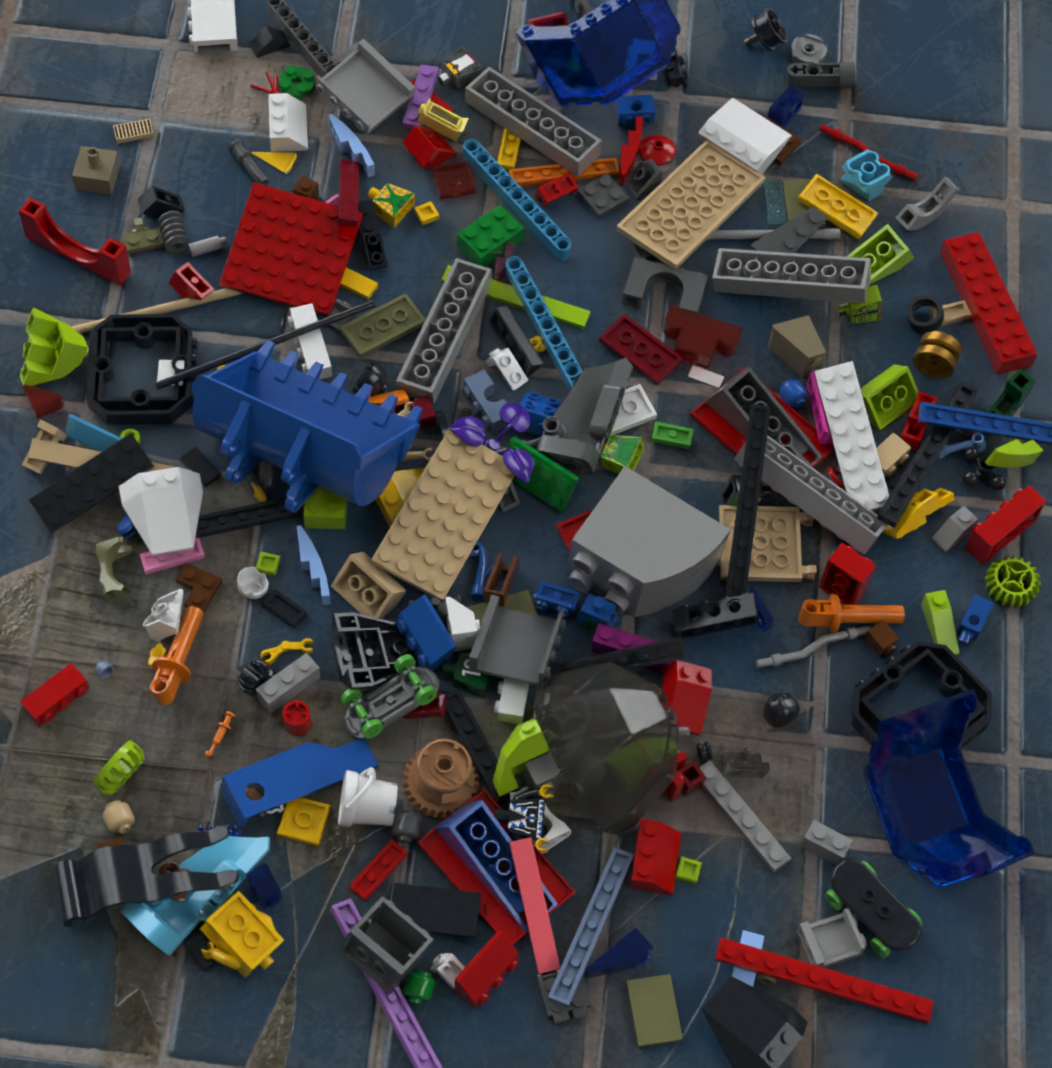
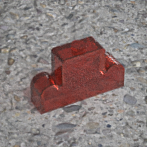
M670 305L665 317L663 332L668 338H678L674 351L683 357V361L692 365L695 364L709 368L716 350L721 355L727 357L736 353L743 328Z

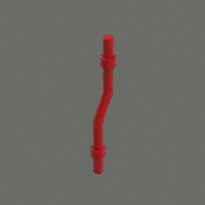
M823 124L819 128V131L832 136L831 139L843 141L858 148L861 152L866 150L872 151L864 143L843 134V131L839 129L834 130ZM879 157L880 163L888 165L890 170L894 171V174L916 180L918 174L905 169V166L901 164L896 165Z

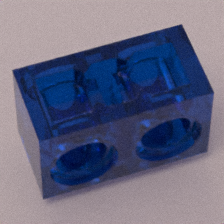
M789 86L769 107L767 117L785 127L802 109L805 94Z

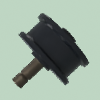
M768 7L760 16L754 15L752 17V26L756 34L744 40L746 46L759 40L768 51H773L779 43L785 44L788 42V35L778 14Z

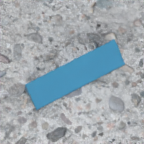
M72 414L68 416L65 430L67 437L99 452L106 450L122 439Z

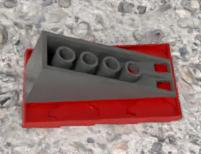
M750 367L739 371L689 414L710 435L712 434L726 449L735 455L738 454L747 438L751 404L771 406L768 436L812 468L835 449L834 443L820 444L816 428L764 385Z

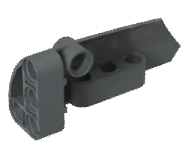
M623 358L606 365L585 368L555 414L543 421L544 431L536 450L569 471L589 476L594 475L605 440L611 435L633 370V365L628 359Z

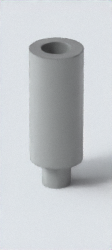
M217 235L190 243L188 246L191 256L195 257L222 249L221 245L227 244L226 237L219 238Z

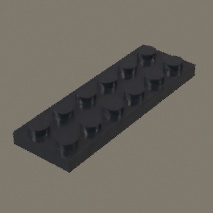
M130 433L30 498L29 502L53 534L119 491V486L138 473L148 472L154 468V465L132 433Z

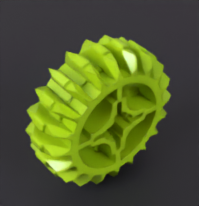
M1008 555L1004 556L1003 559L999 557L987 569L985 577L986 589L990 590L989 596H996L995 602L1002 601V606L1006 603L1009 604L1010 608L1014 604L1018 608L1022 604L1026 606L1035 599V595L1039 592L1041 581L1038 579L1040 574L1035 573L1036 567H1030V561L1027 563L1023 562V557L1020 560L1016 559L1015 555L1011 559ZM999 573L1002 575V583L998 580ZM1023 580L1027 583V590L1023 587Z

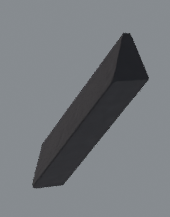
M508 306L496 307L490 322L528 378L543 365V361Z

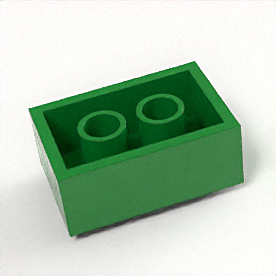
M498 205L457 233V248L472 263L487 267L524 242L525 228L501 205Z

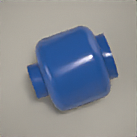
M788 379L780 386L779 395L786 405L791 408H800L806 403L805 400L808 397V392L799 380Z

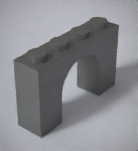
M635 257L623 293L622 304L640 309L645 292L651 285L661 282L674 285L682 295L677 318L696 323L708 275L688 271L683 268L675 270L664 263H656L644 258Z

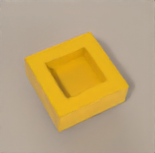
M431 201L414 208V212L422 226L439 220V213Z

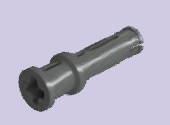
M236 139L232 141L228 146V150L235 155L236 161L246 168L256 183L265 186L269 184V179L266 178L253 161L251 152L245 149L242 140Z

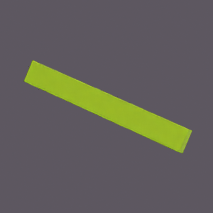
M447 266L441 283L444 284L452 266ZM492 279V284L486 294V298L525 310L512 285ZM542 296L554 320L581 329L585 328L591 311Z

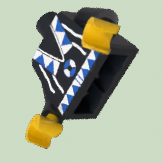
M546 784L541 788L527 789L515 795L508 802L507 810L495 809L494 814L499 823H506V833L509 834L511 840L517 841L531 837L534 850L538 849L543 853H547L548 850L543 849L542 845L550 843L547 839L542 838L545 798L554 797L553 794L547 795V789L553 788V786Z

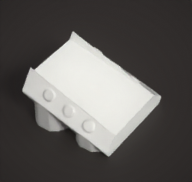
M178 589L162 596L154 603L151 608V615L143 623L150 639L161 643V640L173 634L178 635L183 589Z

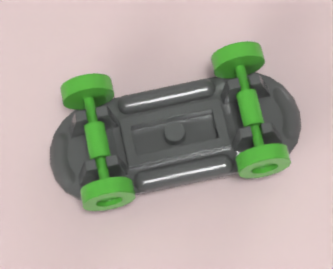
M406 654L398 658L394 663V668L400 674L369 692L364 697H362L359 689L346 690L341 696V701L344 706L349 707L345 716V727L348 733L357 739L374 738L384 728L419 706L432 702L439 690L437 675L427 668L415 667V660L412 655Z

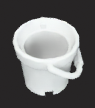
M368 768L361 774L346 770L341 792L338 825L340 827H350L352 824L392 826L394 814L392 813H394L397 801V783L377 780L374 768Z

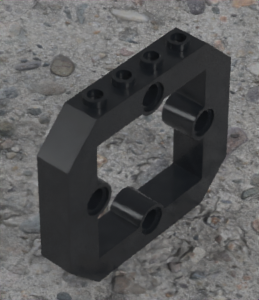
M174 314L108 316L90 331L86 392L89 409L107 425L172 424L192 407V399H194V394L191 393L192 382L196 380V376L183 380V385L181 386L179 382L175 383L174 397H150V394L145 389H136L131 393L130 397L105 398L106 383L114 377L112 362L107 357L108 342L136 341V345L139 348L149 349L154 345L155 341H176V355L171 362L176 375L197 365L196 354H193L194 349H197V337H193L192 329ZM178 360L185 361L184 369H179L176 367V362Z
M915 642L912 646L906 645L900 651L901 654L896 658L894 656L889 658L885 663L886 666L882 669H875L870 674L868 680L865 681L863 679L855 685V692L852 696L851 724L897 774L927 777L987 729L992 715V693L946 645ZM925 662L940 678L938 683L939 692L947 697L956 695L973 714L958 726L952 724L943 726L937 736V743L918 756L899 736L902 730L901 723L892 717L883 719L870 703L887 690L896 689L906 675ZM888 674L894 675L896 679L889 678ZM946 681H951L954 686L947 684ZM889 728L893 730L894 733L890 734L886 732L885 729ZM944 735H949L953 740H947Z

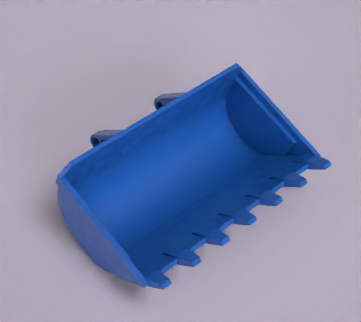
M269 340L264 343L258 352L254 351L208 375L204 374L192 382L191 393L194 394L193 422L195 427L200 432L222 441L221 453L233 457L226 470L225 480L232 484L241 482L261 460L283 470L281 480L291 485L286 494L285 509L293 513L299 510L318 487L359 506H366L373 502L387 487L399 461L404 460L421 426L418 424L423 412L421 407L415 405L405 418L393 413L398 400L396 396L390 394L379 407L368 402L373 389L369 384L365 383L356 395H352L343 391L348 375L340 372L333 382L328 384L319 380L324 365L317 361L305 374L294 369L299 354L291 351L282 362L270 358L275 343Z

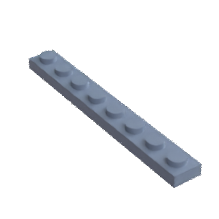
M615 847L613 848L548 995V1001L569 1009L633 862L634 854Z

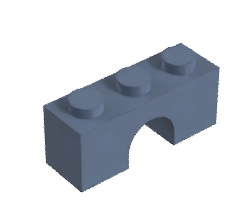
M482 370L465 378L462 391L465 397L470 398L474 411L476 413L479 412L484 426L486 428L489 427L492 433L505 428L508 424L502 421L499 411L506 404V401L502 399L497 402H490L486 399L494 393V383L486 371Z

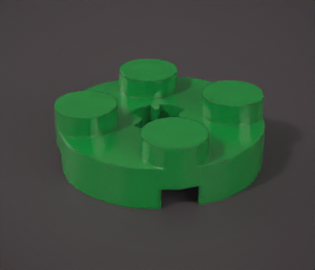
M287 66L279 77V88L283 93H287L298 100L307 94L309 96L315 89L313 72L303 67ZM295 81L301 82V83H298L297 85H294V82H295Z

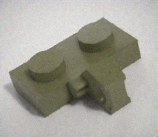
M141 218L134 219L136 229L132 230V234L122 236L127 254L164 247L160 228L149 230L148 226H143Z

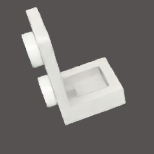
M497 348L489 353L490 357L485 362L489 367L494 365L498 367L512 390H516L528 381L509 348L502 350Z

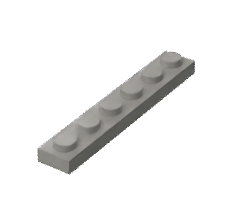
M709 760L699 767L706 776L703 788L774 873L787 864L791 857L715 765Z

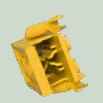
M240 891L206 919L205 924L200 928L211 941L207 943L210 950L201 949L203 957L205 959H214L225 966L237 969L244 978L259 965L266 970L274 962L270 955L284 941L276 932L272 918L257 910L256 906L251 904Z

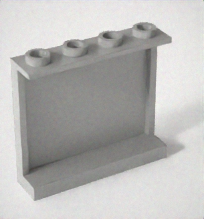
M365 39L358 42V48L324 77H316V89L322 95L324 94L333 106H337L347 119L350 118L355 123V126L367 135L411 99L415 91V86Z

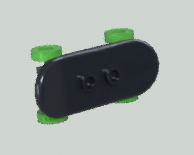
M849 859L840 862L834 868L831 875L833 890L829 889L824 894L826 901L837 911L846 905L869 931L874 934L875 938L870 941V946L879 957L885 959L890 955L889 948L903 951L910 949L919 941L921 926L923 925L921 918L915 911L904 906L878 879L875 870L867 862Z

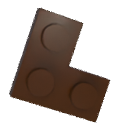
M185 563L176 578V583L192 589L184 603L185 608L194 606L205 613L222 583V578Z

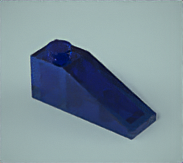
M634 928L588 966L585 970V977L588 979L635 968L640 963L644 965L652 958L653 946L637 928Z

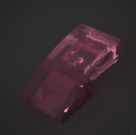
M507 242L505 258L497 257L494 280L500 282L506 275V261L514 256L515 243Z

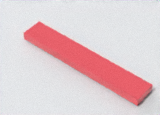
M532 838L509 842L538 974L560 969Z

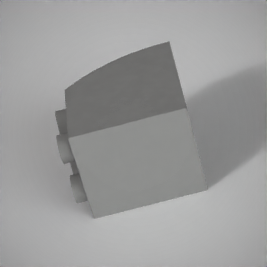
M625 466L572 539L565 575L569 577V584L577 591L588 593L591 590L606 601L615 604L617 614L619 615L627 612L633 617H639L655 613L682 601L695 592L711 576L720 563L731 529Z

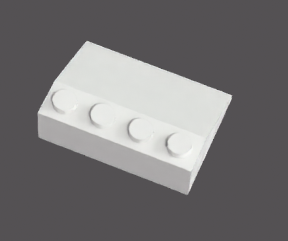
M734 98L730 99L713 114L698 132L702 143L706 140L710 141L762 175L792 137L791 134Z

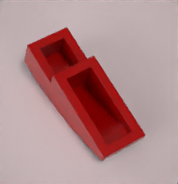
M921 391L918 393L900 437L911 446L910 450L917 451L927 424L918 423L920 403L936 404L938 399Z

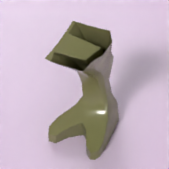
M123 537L112 538L96 544V555L101 570L99 583L103 587V596L112 602L132 593L115 578L112 563L116 559L130 555L133 552L132 546L122 545Z

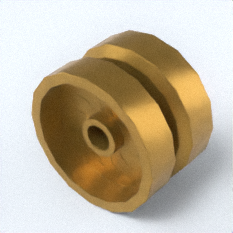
M938 331L927 332L922 336L919 347L914 355V366L928 377L935 379L949 378L952 376L961 355V344L949 334Z

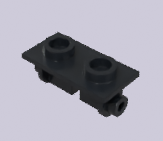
M674 49L675 54L668 55L665 60L670 82L674 87L680 86L681 83L688 87L686 79L689 77L686 69H683V65H685L683 55H679L677 50Z

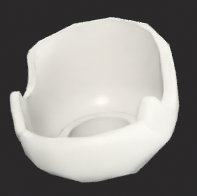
M246 567L239 572L237 587L243 596L249 599H258L267 593L269 583L265 573H259L256 567Z

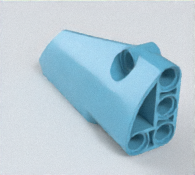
M228 836L219 843L202 848L179 864L180 868L189 869L191 872L216 873L234 870L238 874V880L233 885L217 890L188 892L184 902L168 898L151 903H128L123 906L120 912L149 941L170 956L200 921L208 919L224 903L270 850V838Z

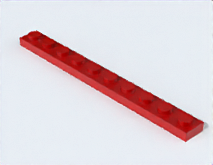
M722 937L718 940L714 961L926 1024L930 1022L933 1000Z

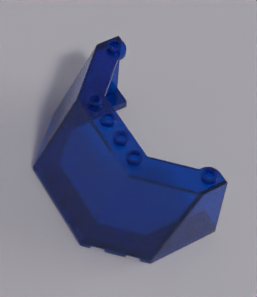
M609 0L568 26L535 27L534 25L527 24L515 32L535 80L560 106H568V103L592 105V102H600L601 105L610 104L670 65V57L674 53L677 44L676 38L681 32V26L667 0Z
M974 689L880 721L877 726V737L873 740L869 752L871 757L868 765H865L863 772L892 854L898 859L907 861L909 867L922 876L927 875L933 880L932 883L939 888L989 875L1035 854L1028 837L1024 835L1017 836L984 814L960 749L971 714L979 706Z

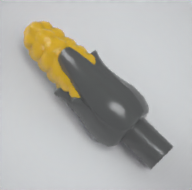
M250 472L240 482L241 485L260 503L266 502L267 497L256 476Z

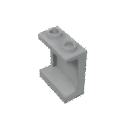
M849 908L844 909L841 914L811 924L807 921L799 925L797 932L810 964L824 968L863 954L867 945L864 935L859 933L856 916L853 913L851 914Z

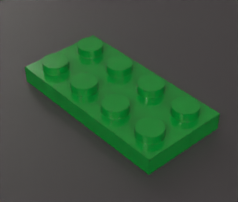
M512 437L506 449L512 448L513 451L519 448L523 449L531 455L534 461V469L527 483L516 476L513 478V481L560 512L564 511L578 483L579 477L517 437Z

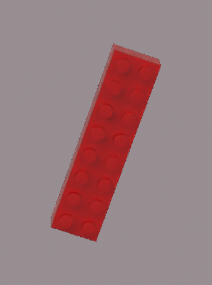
M980 232L944 240L940 254L961 299L965 300L972 314V323L996 374L999 375L1033 366L1038 353Z

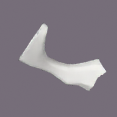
M523 787L518 792H511L510 799L512 800L515 795L529 789V787ZM545 804L543 823L547 826V834L543 838L550 841V843H544L542 848L549 850L569 837L571 830L563 821L553 815Z

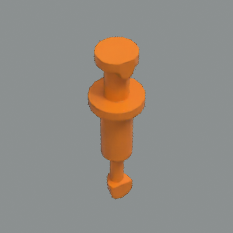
M226 711L224 721L218 722L219 728L212 740L213 745L209 751L205 752L206 757L212 756L215 747L220 745L226 731L231 730V727L228 725L232 718L236 717L232 712Z

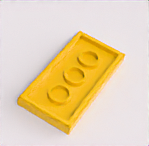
M818 174L813 177L797 199V201L808 208L814 206L827 217V220L859 240L878 215V212Z

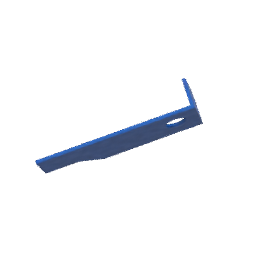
M358 739L337 748L307 742L224 775L221 788L223 797L238 826L243 828L246 827L248 818L343 781L346 770L361 774L368 768L379 767V764L365 739ZM252 784L259 785L264 790V796L260 800H251L246 796L245 789Z

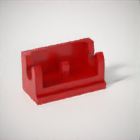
M569 172L538 187L535 197L537 200L542 199V207H546L552 201L569 193H575L579 186Z

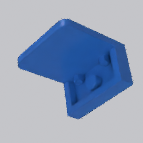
M535 392L526 393L519 404L530 415V425L524 432L541 437L544 431L543 421L547 417L553 416L562 402L555 398L540 396V394Z
M541 581L537 593H534L532 598L534 605L537 606L536 609L544 612L552 610L556 612V615L559 614L560 610H563L564 618H568V616L573 617L580 592Z

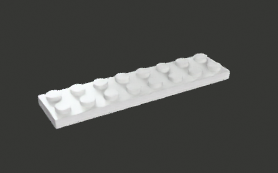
M853 361L817 370L815 375L846 492L870 510H881L889 498V493Z

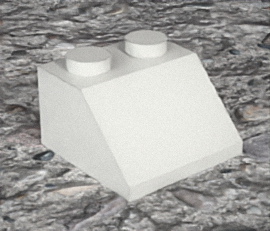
M445 597V615L448 632L456 644L454 652L471 650L480 629L479 619L475 620L474 612L451 597Z

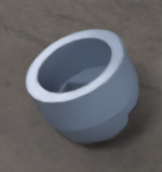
M102 661L95 666V672L101 679H107L113 674L114 667L109 662Z

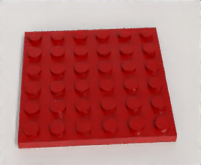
M253 182L219 283L220 287L291 307L312 303L315 314L327 317L333 311L363 213L358 212L357 227L338 224V206Z

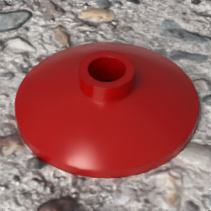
M663 135L648 136L640 144L641 157L645 161L652 159L656 165H665L671 162L676 154V147L673 141Z

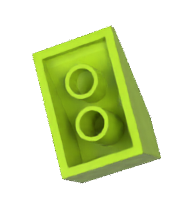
M888 224L846 256L870 258L871 278L869 285L900 270L914 259L909 248Z

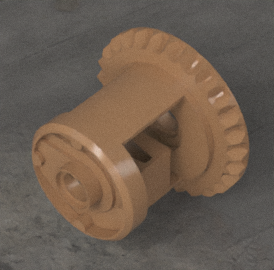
M438 739L421 748L408 760L403 772V789L408 801L416 810L429 817L447 818L478 793L479 774L474 761L461 744L450 739Z

